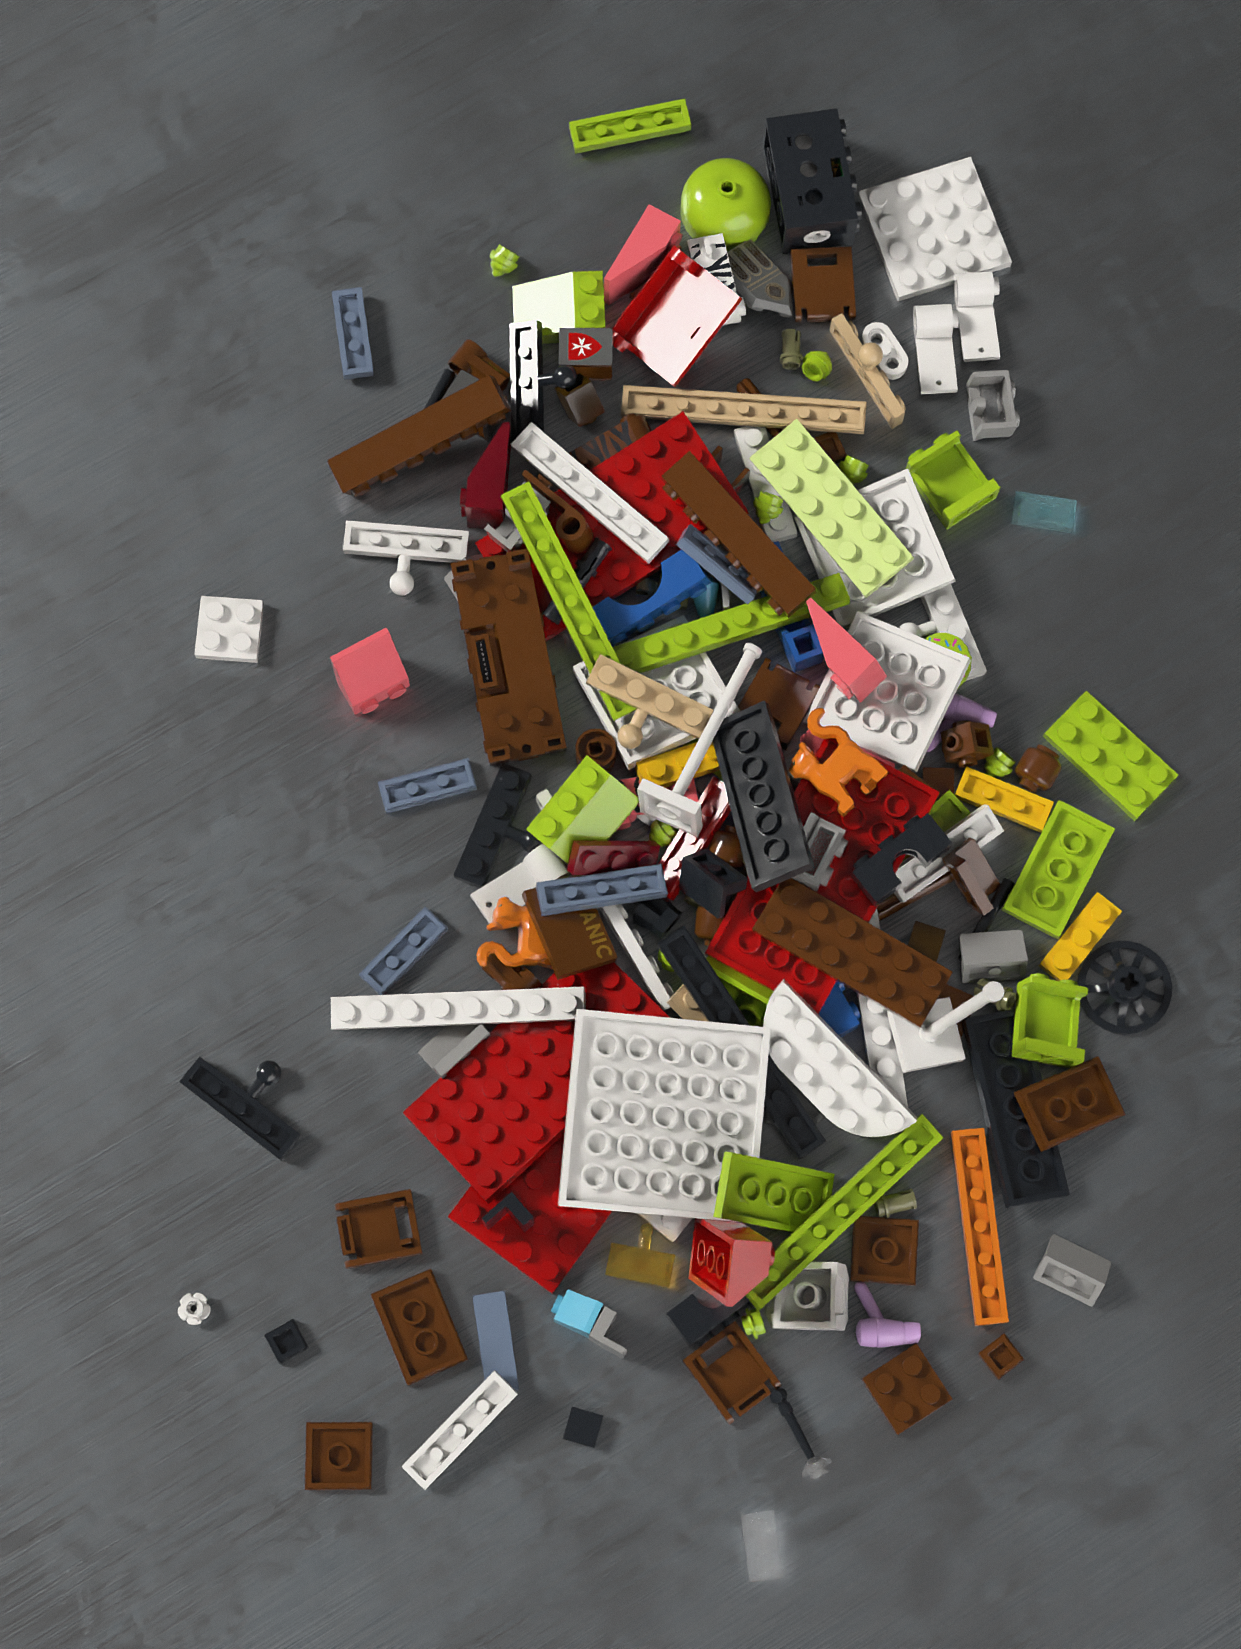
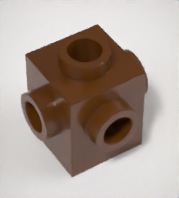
M963 720L954 722L952 728L940 732L945 762L959 764L960 768H966V766L972 767L977 765V760L994 755L989 724Z

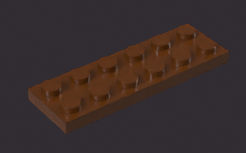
M792 878L779 883L752 928L753 932L919 1029L953 973L951 970Z

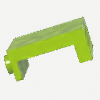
M958 430L950 435L948 432L940 435L934 440V445L925 451L923 448L916 450L908 457L909 461L906 466L917 490L946 530L996 499L1000 490V486L994 478L988 481L961 444V434Z
M1041 973L1030 974L1029 977L1018 982L1012 1057L1064 1068H1072L1083 1063L1085 1049L1077 1048L1080 1000L1088 995V988L1078 986V982L1073 980H1050L1048 975Z

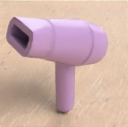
M955 693L943 717L945 720L940 724L927 752L933 751L941 743L940 732L952 728L954 722L969 720L970 722L989 724V728H992L997 713L982 704Z
M859 1281L855 1284L854 1290L869 1318L860 1319L856 1326V1339L860 1346L882 1348L919 1343L921 1338L920 1323L884 1319L866 1283Z

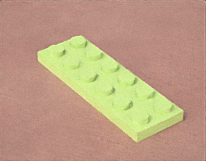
M798 419L794 420L749 458L865 598L870 596L914 559L912 554Z

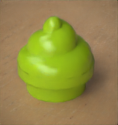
M500 244L496 250L492 249L490 265L493 269V276L511 273L518 267L516 262L520 256Z
M811 351L803 358L801 369L808 379L820 381L827 378L831 373L832 362L827 352Z
M847 455L844 461L841 460L838 466L853 485L861 483L869 474L866 472L869 465L850 455Z
M760 491L759 497H755L753 501L759 523H769L771 519H775L779 514H782L784 499L774 494Z
M997 746L993 750L994 755L985 757L986 763L984 765L985 774L994 778L1010 775L1013 771L1012 767L1016 763L1008 753Z
M656 819L650 825L649 840L655 841L661 847L669 846L679 829Z

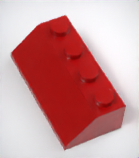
M695 1218L688 1278L725 1306L733 1307L769 1275V1266L773 1265L775 1259L772 1241L741 1222Z

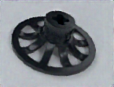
M1115 941L1102 945L1087 957L1078 974V986L1087 987L1088 994L1107 991L1110 994L1095 1010L1090 1006L1087 996L1082 997L1080 1000L1081 1007L1086 1015L1096 1025L1106 1031L1122 1035L1146 1031L1156 1025L1169 1008L1172 998L1170 973L1162 959L1150 948L1140 943ZM1119 948L1138 951L1131 966L1123 964ZM1111 951L1116 970H1109L1095 960L1102 954ZM1145 955L1159 968L1158 970L1148 974H1143L1139 970ZM1089 968L1107 978L1108 982L1085 985ZM1163 977L1164 995L1148 990L1145 987L1146 983ZM1144 997L1161 1003L1160 1008L1152 1018L1146 1013L1140 998ZM1115 1001L1120 1003L1116 1025L1099 1017ZM1129 1004L1133 1005L1137 1015L1143 1022L1142 1024L1125 1027Z

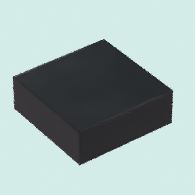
M294 1319L264 1335L280 1365L309 1349Z
M572 1407L563 1439L595 1448L603 1415Z

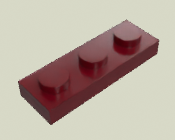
M573 841L567 871L572 875H590L656 865L660 845L655 841Z

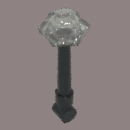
M782 1388L773 1390L770 1394L771 1401L778 1404L782 1417H785L808 1459L802 1471V1477L810 1475L813 1481L829 1472L827 1465L832 1463V1460L814 1455L793 1413L794 1410L790 1402L786 1400V1390Z

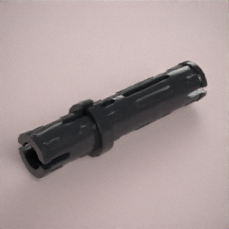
M595 537L594 542L581 560L577 559L574 563L576 565L574 572L582 588L585 587L591 577L595 578L598 574L597 568L609 551L612 550L608 544ZM552 600L542 614L559 625L562 618Z

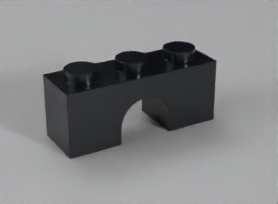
M929 813L922 818L919 815L914 816L903 826L905 831L898 837H895L893 834L878 845L880 851L870 857L866 854L854 863L853 867L855 870L852 872L851 878L875 907L901 887L902 882L896 876L892 867V863L897 857L912 855L926 868L951 848V840Z
M691 1294L666 1313V1317L689 1348L695 1343L698 1347H701L714 1337V1334L711 1332L721 1323L726 1328L740 1317V1314L737 1312L747 1303L751 1308L754 1305L744 1296L733 1307L722 1304L716 1308H707L700 1304L696 1297Z

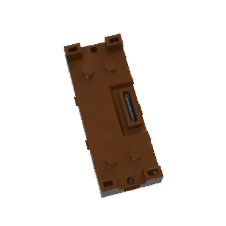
M527 548L506 552V555L501 556L494 555L479 558V560L475 561L469 559L451 563L454 578L452 579L453 590L457 593L462 619L460 620V626L465 634L469 655L467 662L469 672L473 675L477 696L476 708L477 712H480L485 738L483 744L485 753L488 754L490 766L501 764L502 762L524 761L539 758L542 755L567 751L555 692L557 687L555 675H552L543 627L545 624L543 614H540Z

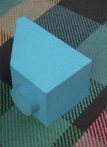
M567 1290L565 1296L558 1295L551 1312L556 1314L554 1317L555 1323L589 1338L590 1332L603 1311V1303Z

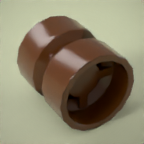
M599 728L589 729L578 737L575 745L576 765L578 766L587 755L610 773L616 763V743L613 737L607 731Z

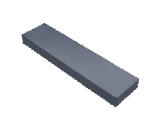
M661 864L536 882L541 916L665 898L668 894Z

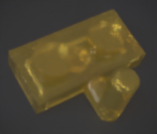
M645 1223L640 1228L637 1247L611 1242L605 1276L669 1288L675 1255L650 1250L653 1227L651 1224Z

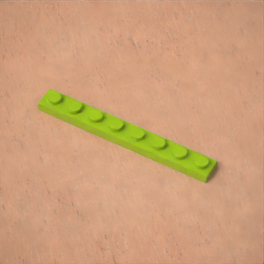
M528 481L502 494L501 498L589 674L600 654L621 664L530 482ZM598 690L613 721L636 711V708Z
M840 573L810 582L816 588V594L812 599L826 612L850 604V597ZM767 596L751 601L748 605L745 603L615 646L613 649L621 665L638 673H643L810 618L811 615L807 603H805L790 618L784 613L778 616L767 604V601L770 600Z
M923 1114L918 1115L917 1121L901 1131L775 1249V1259L773 1265L769 1266V1275L745 1295L757 1310L762 1309L943 1139L942 1135Z

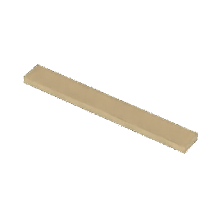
M624 385L621 417L636 413L637 415H644L645 419L668 421L684 411L689 421L695 423L785 429L794 420L798 419L804 428L810 431L864 434L867 402Z

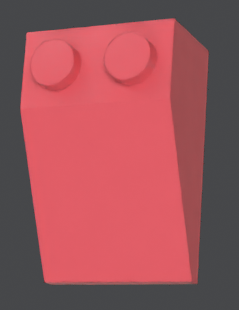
M650 204L647 206L604 277V303L610 305L646 282L674 245L680 250L682 249L679 245L683 236L680 233V220Z
M810 597L806 603L826 664L833 673L830 679L846 698L850 699L854 696L861 703L887 675L876 658Z
M387 628L330 657L337 683L355 715L360 712L366 714L375 710L379 706L378 703L388 697L390 699L398 698L410 686L407 673Z

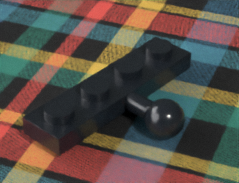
M539 320L509 324L511 443L531 422L544 432L543 386L556 385L561 389H570L577 382V372L570 365H561L553 373L543 374L542 322Z
M502 762L453 874L455 879L478 888L485 886L506 838L520 842L522 848L528 853L543 844L527 830L523 831L511 826L531 781L532 775L530 772Z
M201 1057L195 1061L179 1081L280 1161L283 1160L301 1137L296 1130L256 1100L266 1086L275 1085L281 1078V1068L274 1061L267 1060L258 1065L256 1079L246 1092Z

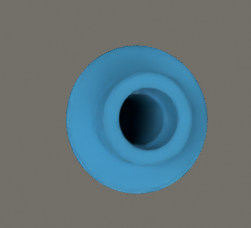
M709 577L712 583L706 586L707 590L700 596L693 598L700 618L714 614L720 583H714L713 577Z

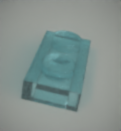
M1016 491L1011 524L1072 533L1077 500Z

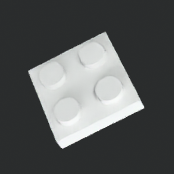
M201 596L195 657L197 659L258 663L264 608L263 600Z

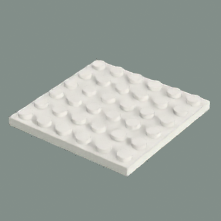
M576 1009L558 1206L731 1221L713 1217L724 1152H733L757 1158L760 1156L771 1028Z

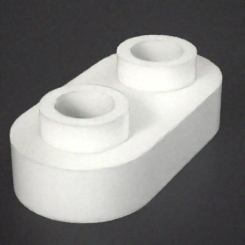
M880 322L867 325L862 333L861 344L870 343L873 338L881 340V343L878 345L883 351V358L880 364L876 366L879 371L883 370L890 380L902 377L908 367V356L890 328ZM889 362H894L897 365V368L891 369L887 366V364Z

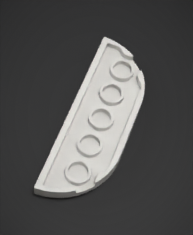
M783 979L773 991L768 1001L763 1027L771 1028L769 1054L777 1067L827 1119L847 1132L866 1137H882L903 1131L917 1121V1116L792 986Z

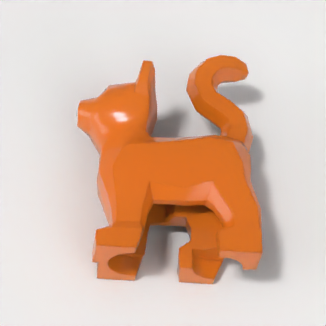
M817 708L808 716V729L812 735L821 739L835 738L839 744L838 748L823 764H820L814 752L804 742H801L799 744L800 749L793 757L788 772L793 778L810 780L819 793L835 800L839 804L837 811L844 817L854 808V802L844 786L854 778L861 784V792L867 796L876 787L875 783L884 778L888 771L874 757L864 752L851 740L847 731L840 726H821L820 719L823 717L825 710Z
M508 897L498 899L497 906L493 911L492 923L487 925V930L495 931L517 927V953L510 954L502 944L497 942H484L478 948L476 954L479 965L482 967L487 966L488 956L495 954L506 966L538 965L553 969L527 907H521L512 902Z

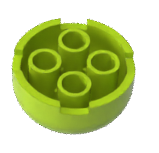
M733 158L714 159L699 166L687 179L681 195V219L686 231L693 239L723 233L728 252L745 241L751 239L755 242L758 239V236L769 221L771 197L765 179L753 166Z

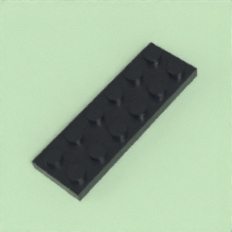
M762 701L724 718L713 739L750 885L756 893L815 868L771 708L766 701Z
M1015 1009L967 1017L961 1020L1006 1208L1064 1198L1070 1195L1058 1145L1045 1151H1040L1014 1095V1092L1042 1080L1038 1062L1012 1057Z

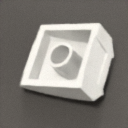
M811 1262L766 1304V1317L771 1328L844 1331L849 1319V1276L846 1265L839 1262Z

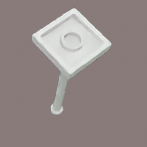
M746 643L743 647L744 654L673 790L671 791L644 778L642 779L637 788L641 813L698 837L703 827L701 804L684 797V794L754 660L760 658L762 650L751 643Z
M991 981L983 987V991L954 1010L950 997L937 999L920 1029L892 1012L887 1011L902 1072L906 1073L965 1060L966 1057L957 1023L989 1002L995 1003L1001 1000L1004 996L1003 986L996 981Z

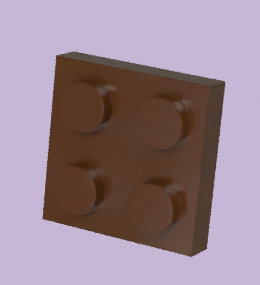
M917 1343L861 1379L896 1435H899L953 1400Z

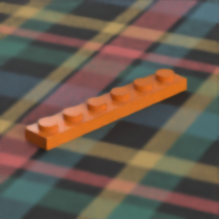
M985 1129L955 1130L951 1132L974 1323L975 1326L1008 1323L1009 1318Z

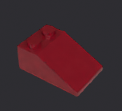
M504 421L468 476L467 488H461V517H466L467 528L484 529L489 524L496 530L505 520L506 506L501 495L508 490L511 456L510 422Z

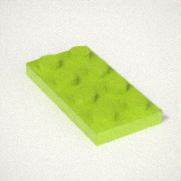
M1085 691L1043 735L1053 747L1134 821L1178 777V774L1088 691Z
M1058 800L1001 911L1058 940L1115 828Z
M724 1152L713 1217L794 1232L831 1197L835 1174L733 1152Z

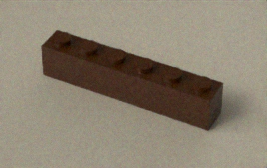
M487 375L328 459L327 462L343 494H353L354 497H358L371 490L369 485L379 480L381 483L392 480L398 476L396 471L407 466L408 469L422 464L425 461L424 456L432 452L438 455L452 447L451 442L459 438L463 441L472 438L479 433L478 428L488 423L489 426H494L506 419L505 414L510 412L511 408L496 378Z
M690 451L662 475L663 482L665 483L662 489L673 501L678 498L686 506L683 512L694 524L698 521L703 524L707 529L704 535L715 547L719 544L724 547L728 552L725 558L736 570L742 567L749 575L746 581L757 593L763 590L768 595L770 600L767 601V604L778 616L784 613L790 618L810 597L812 598L816 594V588Z

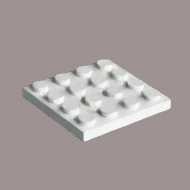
M971 157L858 191L857 197L898 302L953 285L955 274L995 272L1011 266L1010 255Z
M908 469L858 490L914 557L909 564L867 598L863 596L798 517L794 518L819 579L840 573L850 597V604L832 611L837 623L844 629L850 627L857 611L874 617L956 582Z
M857 611L848 633L876 658L887 677L860 703L854 696L850 699L846 698L837 689V685L830 679L833 673L829 669L803 722L807 725L809 714L814 709L822 708L825 710V713L820 719L821 726H840L847 731L851 740L861 749L899 766L906 765L911 771L917 773L971 660L967 656Z
M682 615L624 643L688 623V621ZM706 652L640 673L715 710L726 689ZM584 662L573 666L576 678L604 728L613 737L616 749L628 770L634 768L638 761L673 750L696 739L667 723L647 715L641 728L643 733L641 744L634 749L624 748L618 741V732L622 726L630 723L635 711L613 721L598 690L585 684L590 674ZM735 701L732 702L725 718L740 712Z

